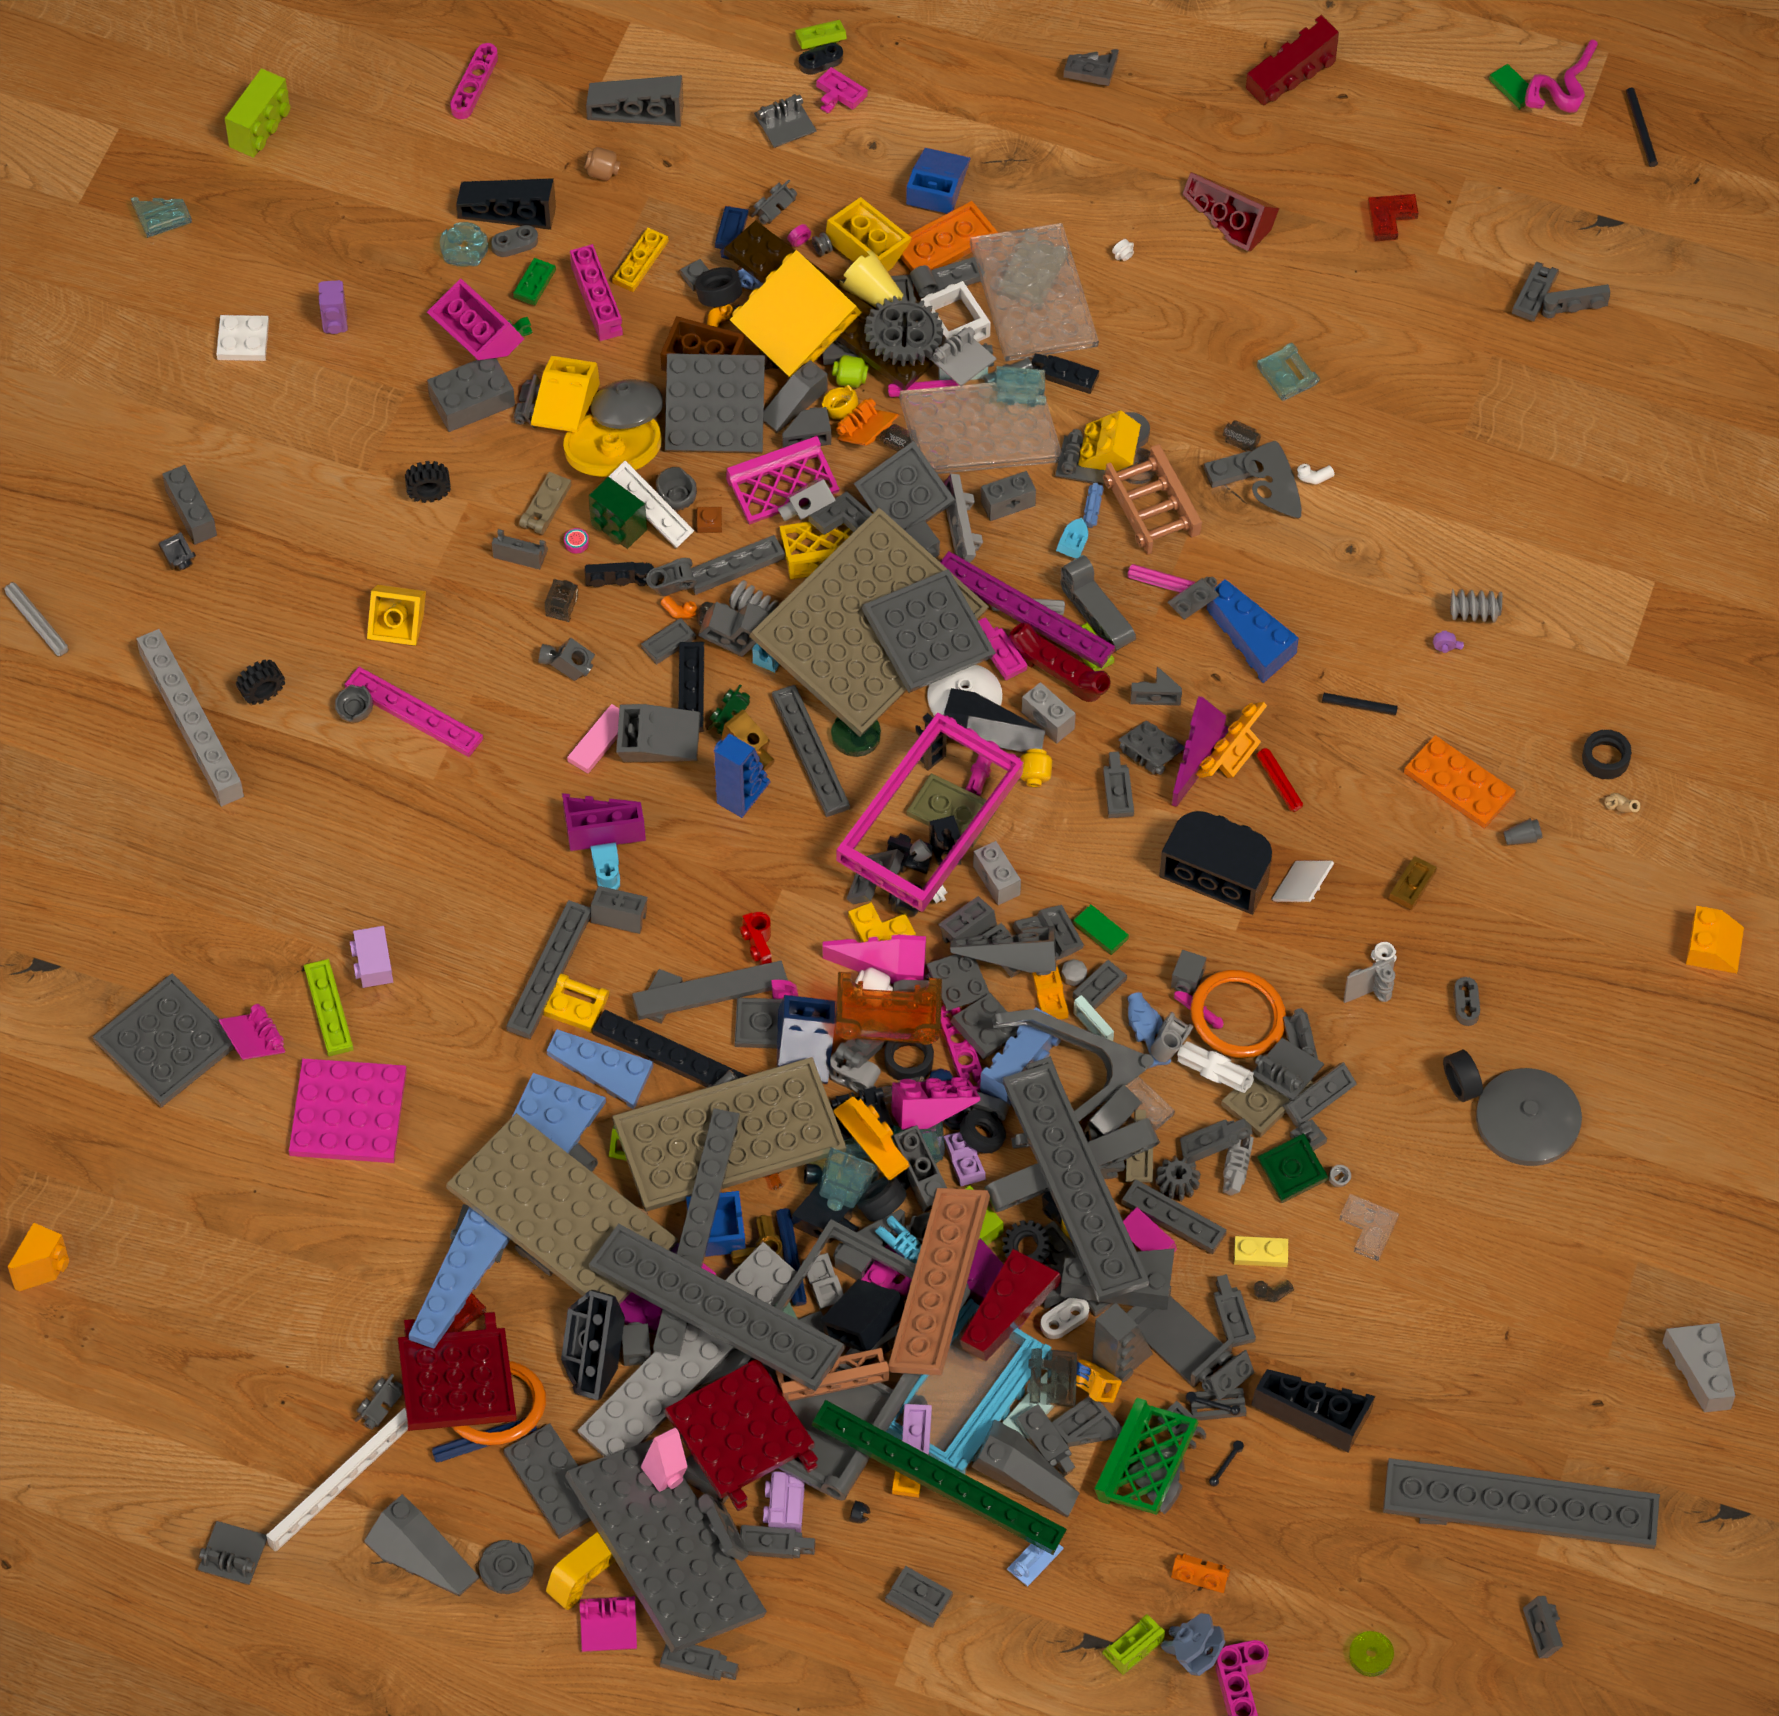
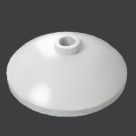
M979 665L961 670L929 684L928 705L934 716L937 713L944 716L951 688L976 692L1000 706L1002 705V688L998 679L989 670Z

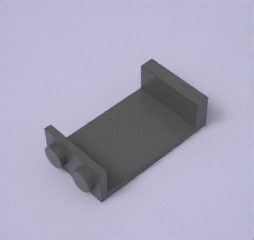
M1170 1286L1167 1310L1134 1306L1127 1314L1138 1324L1149 1347L1195 1388L1200 1382L1204 1383V1378L1213 1375V1370L1219 1365L1224 1366L1231 1359L1233 1342L1228 1340L1223 1344L1170 1296Z

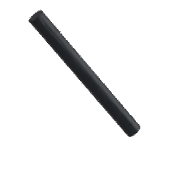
M1631 87L1626 90L1627 98L1649 167H1655L1658 165V161L1636 91Z

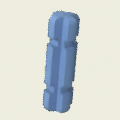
M1098 483L1090 485L1088 495L1090 496H1087L1085 515L1083 517L1088 528L1096 526L1098 521L1097 515H1099L1101 496L1103 494V486Z

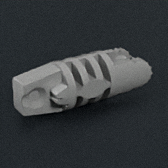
M1251 1136L1244 1138L1242 1144L1241 1139H1239V1143L1228 1148L1223 1171V1192L1230 1196L1239 1193L1241 1186L1245 1183L1254 1140Z

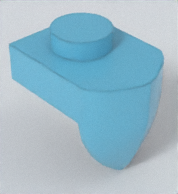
M1082 518L1075 519L1066 526L1058 543L1057 552L1076 559L1081 556L1088 539V528Z

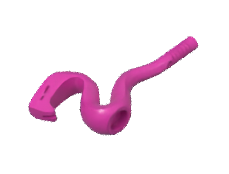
M1590 40L1578 63L1565 72L1564 80L1569 95L1565 94L1557 82L1550 76L1535 74L1526 91V106L1542 109L1545 101L1540 98L1539 89L1540 87H1545L1549 90L1553 101L1559 109L1567 113L1577 112L1585 97V92L1577 81L1576 75L1587 67L1598 46L1597 41Z

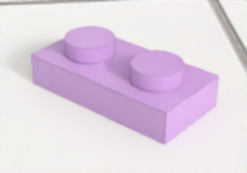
M905 1404L902 1441L929 1455L932 1405Z

